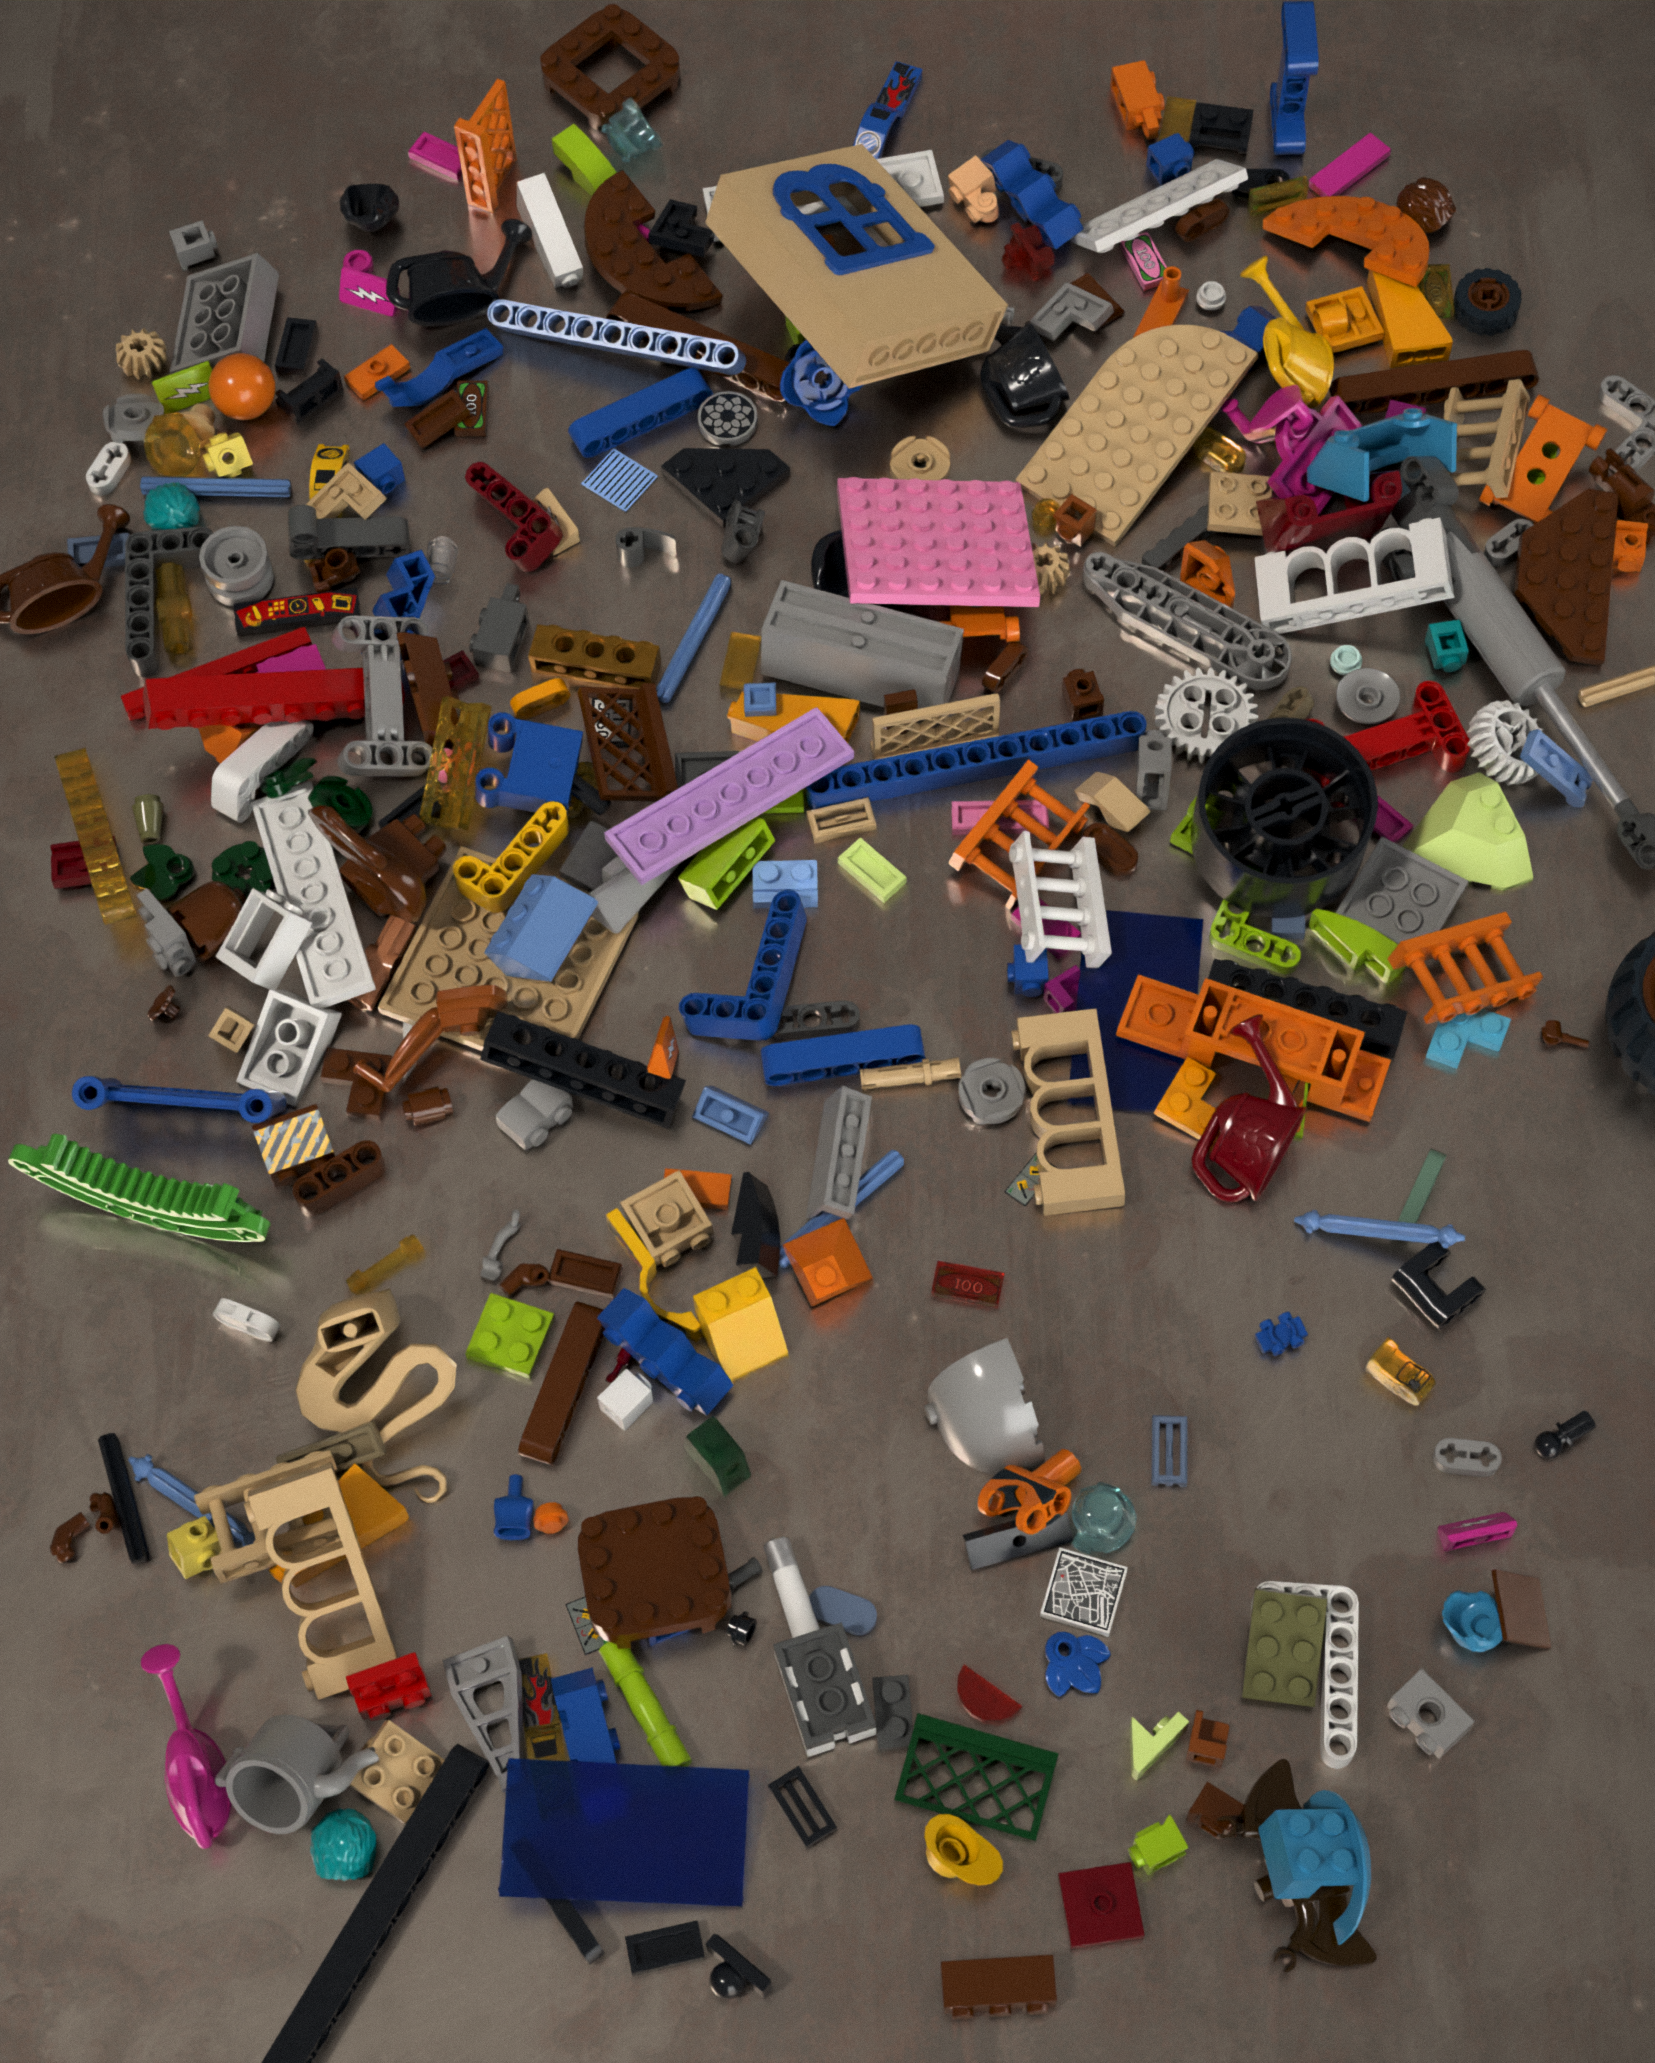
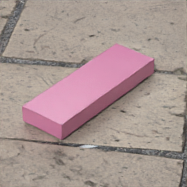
M1015 800L1019 803L1017 807L1049 830L1048 808L1037 800ZM952 801V835H968L994 801ZM1003 816L997 823L1000 826L999 830L1004 834H1021L1023 831H1028L1011 817L1006 819Z

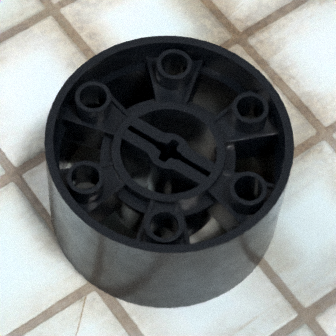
M1271 718L1239 729L1225 739L1213 752L1200 780L1191 824V845L1196 864L1204 879L1227 902L1241 910L1258 916L1270 918L1298 917L1310 914L1316 908L1322 909L1344 893L1356 877L1375 826L1378 796L1371 770L1363 756L1346 738L1334 730L1313 721L1299 718ZM1266 762L1268 771L1260 775L1252 784L1239 771L1243 767ZM1305 766L1320 773L1331 782L1322 788L1312 776L1302 771L1303 767ZM1228 791L1233 797L1222 795L1219 792ZM1273 799V801L1255 808L1258 804ZM1341 802L1345 807L1333 808L1330 803ZM1205 805L1214 806L1222 812L1228 811L1233 813L1231 827L1212 829L1208 821ZM1356 819L1359 831L1358 844L1355 845L1330 836V822L1339 823L1344 820ZM1314 827L1307 834L1292 839L1293 835ZM1245 858L1251 864L1263 869V873L1253 870L1239 861ZM1336 862L1338 864L1331 868L1327 863ZM1310 864L1318 872V874L1295 878L1294 876L1295 871L1301 870Z

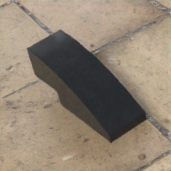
M743 1172L731 1232L732 1236L741 1241L736 1265L745 1272L756 1267L761 1278L777 1277L780 1259V1231L774 1201L767 1185L750 1172Z

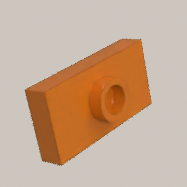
M391 344L344 376L345 383L364 401L378 391L375 388L376 381L387 376L395 380L411 369L410 362Z

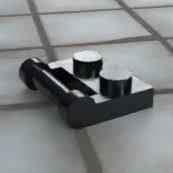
M1196 102L1189 143L1194 148H1198V145L1238 150L1239 154H1247L1254 110Z

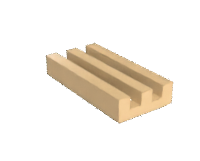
M869 797L806 811L814 844L876 830V821ZM865 809V812L857 813L849 816L841 815ZM837 816L835 819L816 823V820Z

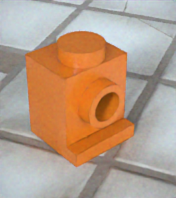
M1616 521L1613 569H1620L1624 572L1641 571L1645 560L1648 523Z

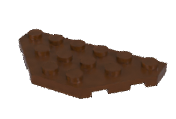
M1588 488L1531 526L1519 537L1514 594L1522 603L1526 602L1536 614L1534 618L1550 637L1553 635L1564 648L1562 652L1570 661L1602 666L1605 662L1618 505L1617 493Z

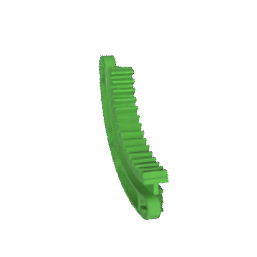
M52 1134L48 1145H40L37 1150L27 1145L15 1144L8 1159V1163L14 1168L75 1199L113 1214L168 1231L214 1240L265 1241L271 1226L270 1221L261 1216L263 1211L256 1210L252 1205L243 1202L242 1198H237L239 1189L226 1183H223L222 1186L214 1183L213 1186L204 1183L203 1186L198 1182H194L192 1185L186 1180H183L181 1183L175 1178L168 1180L163 1175L156 1177L149 1171L143 1173L139 1168L134 1167L131 1169L125 1163L118 1164L112 1158L105 1159L101 1153H92L90 1148L80 1147L78 1142L66 1140L67 1136Z

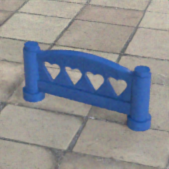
M97 1076L82 1077L75 1082L72 1088L73 1101L78 1107L85 1110L98 1109L105 1103L127 1101L239 1110L241 1116L246 1121L260 1123L268 1120L271 1116L282 1113L286 1107L285 1096L276 1090L252 1089L242 1094L123 1085L116 1078L101 1079Z

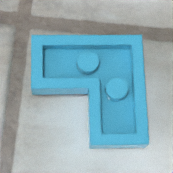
M1481 1009L1472 1015H1466V1013L1457 1015L1446 1023L1438 1022L1425 1058L1457 1069L1467 1041L1499 1052L1511 1019Z

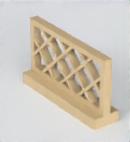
M998 693L872 718L873 741H870V748L873 760L999 736L1000 698ZM987 707L983 711H979L980 708ZM954 713H956V714L953 715L951 718H950V717H947L949 714H954ZM968 717H971V718H972V719H970V720L967 721V722H962L963 720H965V719L968 718ZM919 720H924L920 724L915 723ZM937 723L941 724L937 728H931ZM893 726L889 730L883 729L884 727ZM904 730H909L906 734H900Z

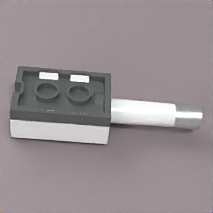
M781 1536L767 1541L763 1548L792 1635L791 1639L773 1644L774 1655L807 1757L834 1749L835 1741L847 1737L850 1744L876 1735V1722L842 1622L822 1629L819 1628L790 1539Z

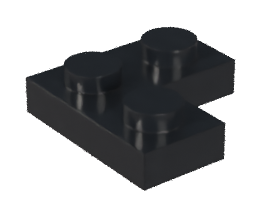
M670 199L649 232L648 238L649 244L704 257L714 241V233L711 229L692 225L697 217L696 205Z

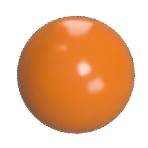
M235 353L224 357L214 366L209 377L208 389L213 404L222 414L231 419L244 421L255 419L268 410L275 397L276 385L272 371L264 361L251 354Z

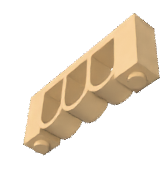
M1096 1008L1017 1018V1030L1011 1031L1013 1050H1020L1021 1061H1024V1081L1027 1089L1033 1094L1030 1107V1124L1033 1132L1040 1138L1037 1143L1036 1159L1039 1184L1033 1185L1035 1204L1042 1205L1044 1216L1124 1206L1125 1190ZM1087 1053L1091 1078L1045 1082L1039 1079L1032 1069L1036 1063L1046 1058ZM1094 1096L1097 1121L1051 1125L1039 1116L1040 1108L1048 1102ZM1100 1139L1104 1165L1058 1169L1047 1162L1045 1154L1051 1147L1058 1144Z
M332 1462L249 1490V1501L244 1503L249 1522L254 1523L257 1521L260 1531L267 1529L265 1537L267 1553L274 1563L281 1568H285L282 1578L283 1600L290 1610L301 1616L298 1626L299 1646L307 1657V1670L302 1671V1675L308 1692L315 1690L317 1699L320 1700L348 1690L346 1676L398 1658ZM330 1507L341 1542L299 1556L285 1555L278 1550L274 1543V1534L280 1525L295 1518ZM346 1554L357 1586L356 1589L315 1603L302 1602L294 1597L290 1590V1583L297 1572ZM359 1602L363 1603L373 1633L372 1636L330 1650L318 1649L309 1642L306 1637V1631L314 1619Z

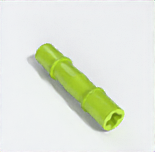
M612 1642L605 1643L599 1649V1653L615 1680V1686L621 1688L632 1713L647 1735L648 1739L646 1742L652 1747L666 1775L671 1776L684 1770L692 1763V1759L676 1732L677 1728L675 1725H670L657 1696L643 1676V1667L638 1664L630 1648L618 1649L617 1644Z

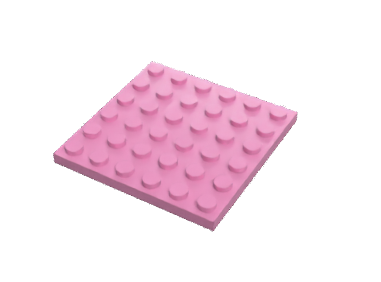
M858 477L837 479V495L850 603L1039 607L1040 592L1021 483L980 480L952 481L949 479L920 480L917 478L909 480L889 478L863 479Z

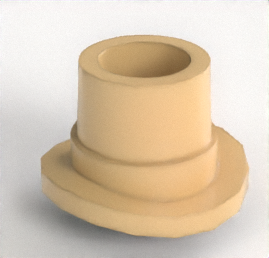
M195 404L189 412L179 413L175 418L174 428L176 433L186 444L194 448H204V445L211 443L209 438L215 436L213 425L215 413L207 405Z

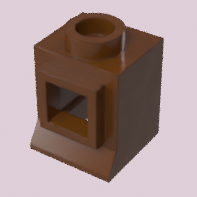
M1207 1781L1190 1808L1186 1821L1198 1822L1197 1826L1220 1840L1217 1834H1230L1233 1826L1228 1821L1217 1822V1819L1222 1816H1229L1235 1822H1241L1244 1804Z

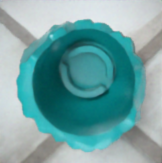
M171 482L170 484L158 485L155 489L150 490L145 499L143 516L146 524L151 527L152 531L190 528L198 524L200 507L197 498L189 492L185 485H181L179 482Z
M337 1808L332 1812L326 1813L311 1831L310 1853L315 1866V1872L320 1878L340 1879L342 1881L363 1878L372 1871L377 1854V1838L370 1820L355 1809Z

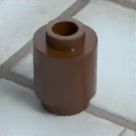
M437 1086L407 1093V1100L402 1101L406 1121L412 1120L414 1126L446 1119L445 1115L453 1114L447 1088L439 1089Z

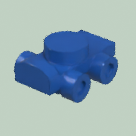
M1285 1312L1277 1317L1280 1322L1278 1325L1274 1326L1271 1319L1261 1322L1259 1324L1261 1331L1255 1333V1339L1261 1352L1264 1354L1272 1351L1273 1355L1277 1356L1286 1351L1285 1347L1291 1344L1292 1348L1302 1346L1305 1343L1303 1338L1307 1337L1308 1333L1299 1316L1293 1318L1290 1312Z

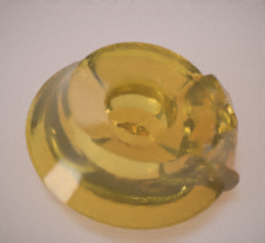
M176 412L155 415L145 433L144 448L149 463L160 475L164 477H185L197 465L200 454V441L188 420L181 413Z

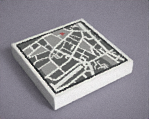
M1059 1547L1040 1617L1109 1637L1128 1567Z

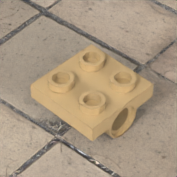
M1211 471L1209 476L1207 531L1263 536L1256 501L1272 497V488L1267 483L1270 477Z
M385 1720L376 1735L370 1738L361 1748V1750L374 1747L379 1761L360 1769L349 1786L401 1823H406L443 1764L444 1759L390 1720Z

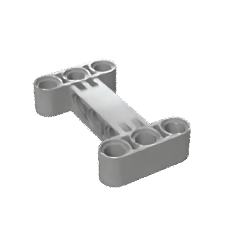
M346 616L332 632V642L337 649L344 652H362L366 740L352 741L340 752L337 759L338 767L346 775L416 777L425 773L435 760L434 750L426 742L404 741L401 651L396 633L412 630L418 635L428 636V626L419 618ZM342 629H351L356 639L346 638L343 635ZM374 629L384 631L387 640L383 641L376 638ZM348 752L357 753L361 758V764H353L348 758ZM380 753L389 754L393 764H384L380 759ZM411 753L421 755L424 765L415 764L412 761Z

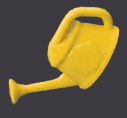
M1262 256L1247 266L1240 273V277L1251 278L1257 284H1260L1281 315V317L1272 319L1267 323L1263 334V347L1269 370L1281 388L1297 384L1301 389L1303 402L1307 407H1316L1326 396L1333 378L1334 357L1332 348L1325 337L1304 330L1268 278L1269 275L1266 269L1268 256Z

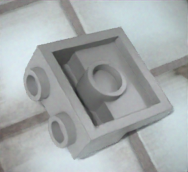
M146 888L136 896L141 906L138 909V913L146 922L144 927L149 935L146 942L154 952L152 956L162 970L169 968L175 977L184 975L197 962L187 936Z

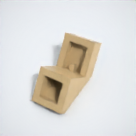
M1096 771L1074 790L1079 801L1096 805L1100 808L1110 827L1129 832L1150 813L1149 808L1115 776Z

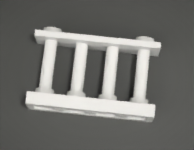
M1023 831L1016 841L1011 844L1009 859L1013 862L1022 926L1021 946L1025 950L1026 962L1033 963L1045 948L1081 951L1085 955L1086 967L1099 968L1112 954L1095 838L1082 837L1070 851L1032 848L1030 832ZM1034 861L1069 864V867L1072 868L1073 880L1036 877ZM1038 890L1073 893L1077 900L1078 909L1040 906ZM1042 919L1077 922L1081 927L1082 938L1044 935Z

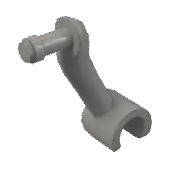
M513 1210L512 1220L498 1231L488 1256L483 1257V1268L480 1276L493 1281L499 1279L503 1262L497 1261L496 1258L504 1242L521 1227V1224L518 1222L520 1217L519 1210Z

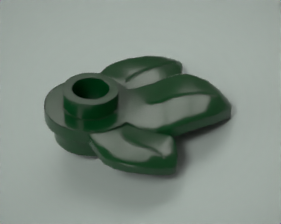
M301 758L292 765H287L276 772L268 774L264 777L265 782L260 785L262 792H266L268 798H275L288 793L292 786L314 777L307 770L312 765L318 763L317 760L314 758Z
M163 844L147 845L143 847V853L148 864L135 872L130 877V880L140 889L145 890L147 888L151 890L150 892L158 901H163L172 897L179 885L187 883L193 877L195 869L190 858L182 854H175L170 846ZM180 868L184 869L180 873L174 874L175 870Z

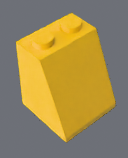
M756 1267L693 1296L696 1319L702 1327L700 1332L715 1362L722 1367L731 1381L789 1355L771 1295Z

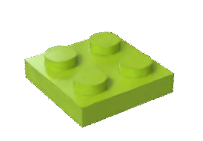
M490 1293L466 1350V1358L531 1379L555 1321V1314Z

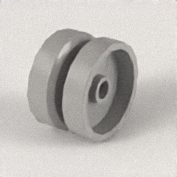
M230 526L214 532L202 544L199 554L201 568L209 592L217 601L227 606H234L235 603L258 601L264 598L272 588L275 577L266 543L257 532L247 527Z

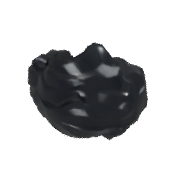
M384 184L348 186L339 201L340 211L346 221L356 225L363 231L375 232L382 229L388 224L394 214L399 211L398 195L390 186Z

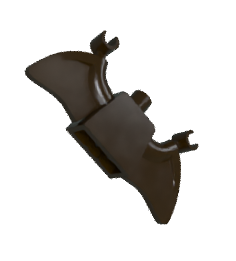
M1286 1759L1278 1760L1258 1778L1244 1803L1241 1822H1235L1229 1816H1222L1217 1819V1822L1228 1821L1233 1826L1230 1834H1217L1218 1837L1228 1840L1234 1837L1235 1834H1242L1243 1838H1254L1261 1842L1258 1828L1275 1810L1302 1809L1296 1797L1289 1761ZM1269 1874L1254 1881L1255 1890L1263 1902L1274 1897ZM1349 1885L1321 1886L1309 1898L1281 1899L1285 1907L1294 1906L1297 1919L1296 1929L1289 1938L1290 1944L1287 1947H1278L1273 1953L1274 1962L1278 1960L1281 1954L1287 1953L1291 1955V1961L1284 1967V1972H1290L1295 1968L1297 1962L1295 1955L1298 1951L1311 1959L1335 1966L1364 1965L1372 1963L1377 1959L1375 1951L1358 1929L1342 1945H1338L1333 1923L1345 1912L1348 1904L1346 1895H1335L1351 1891Z

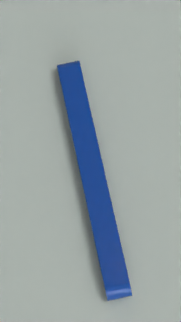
M1127 711L840 766L806 787V802L811 809L869 797L870 802L1014 775L1019 772L1028 759L1038 766L1037 770L1134 752L1138 750L1139 737L1146 733L1147 722L1141 713ZM1127 730H1134L1136 733H1129ZM1095 736H1104L1106 738L1098 739ZM1064 742H1073L1075 744L1067 745ZM1040 747V748H1043L1044 750H1042V751H1036V750H1034L1033 748ZM1009 753V754H1012L1013 756H1011V757H1005V756H1002V754ZM978 759V760H981L982 762H980V763H974V762H971V760ZM942 765H947V766H950L951 768L942 769V768H940V766H942ZM911 771H917V772H919L920 774L911 775V774H909V772H911ZM886 777L888 780L880 781L877 778ZM854 783L857 784V786L848 787L846 786V784ZM818 789L826 790V791L823 792V793L814 792L815 790H818Z

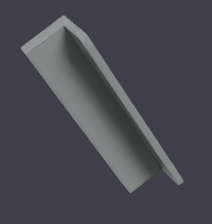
M841 1086L825 1100L806 1218L812 1219L821 1211L847 1220L854 1215L872 1096Z

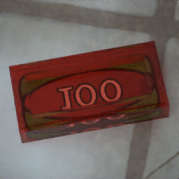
M937 1261L931 1296L998 1308L1005 1273Z

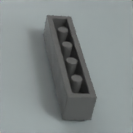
M1208 504L1200 507L1197 513L1192 517H1188L1179 528L1173 529L1169 536L1161 539L1151 551H1146L1142 556V564L1156 567L1165 572L1183 557L1184 546L1187 543L1204 540L1214 531H1207Z

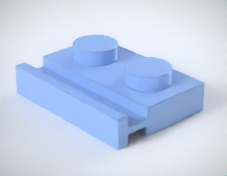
M817 860L758 861L753 867V909L770 908L774 896L783 890L797 892L804 908L818 907Z

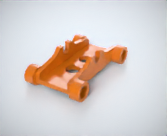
M1540 394L1536 397L1527 414L1528 417L1536 420L1537 423L1517 456L1508 497L1496 498L1490 486L1486 485L1478 500L1489 507L1492 503L1495 505L1500 504L1533 521V524L1554 512L1549 508L1560 492L1563 483L1568 478L1583 448L1586 446L1596 451L1608 430L1599 424L1593 427L1548 404L1550 399ZM1552 443L1558 446L1560 450L1558 457L1554 459L1545 457L1542 453L1544 445ZM1533 469L1541 470L1545 475L1544 482L1537 485L1532 484L1527 478L1528 472Z
M947 605L949 621H939L940 623L964 629L963 637L999 635L1000 640L1006 639V642L1020 641L1018 616L1005 617L1003 606L972 608L970 606Z

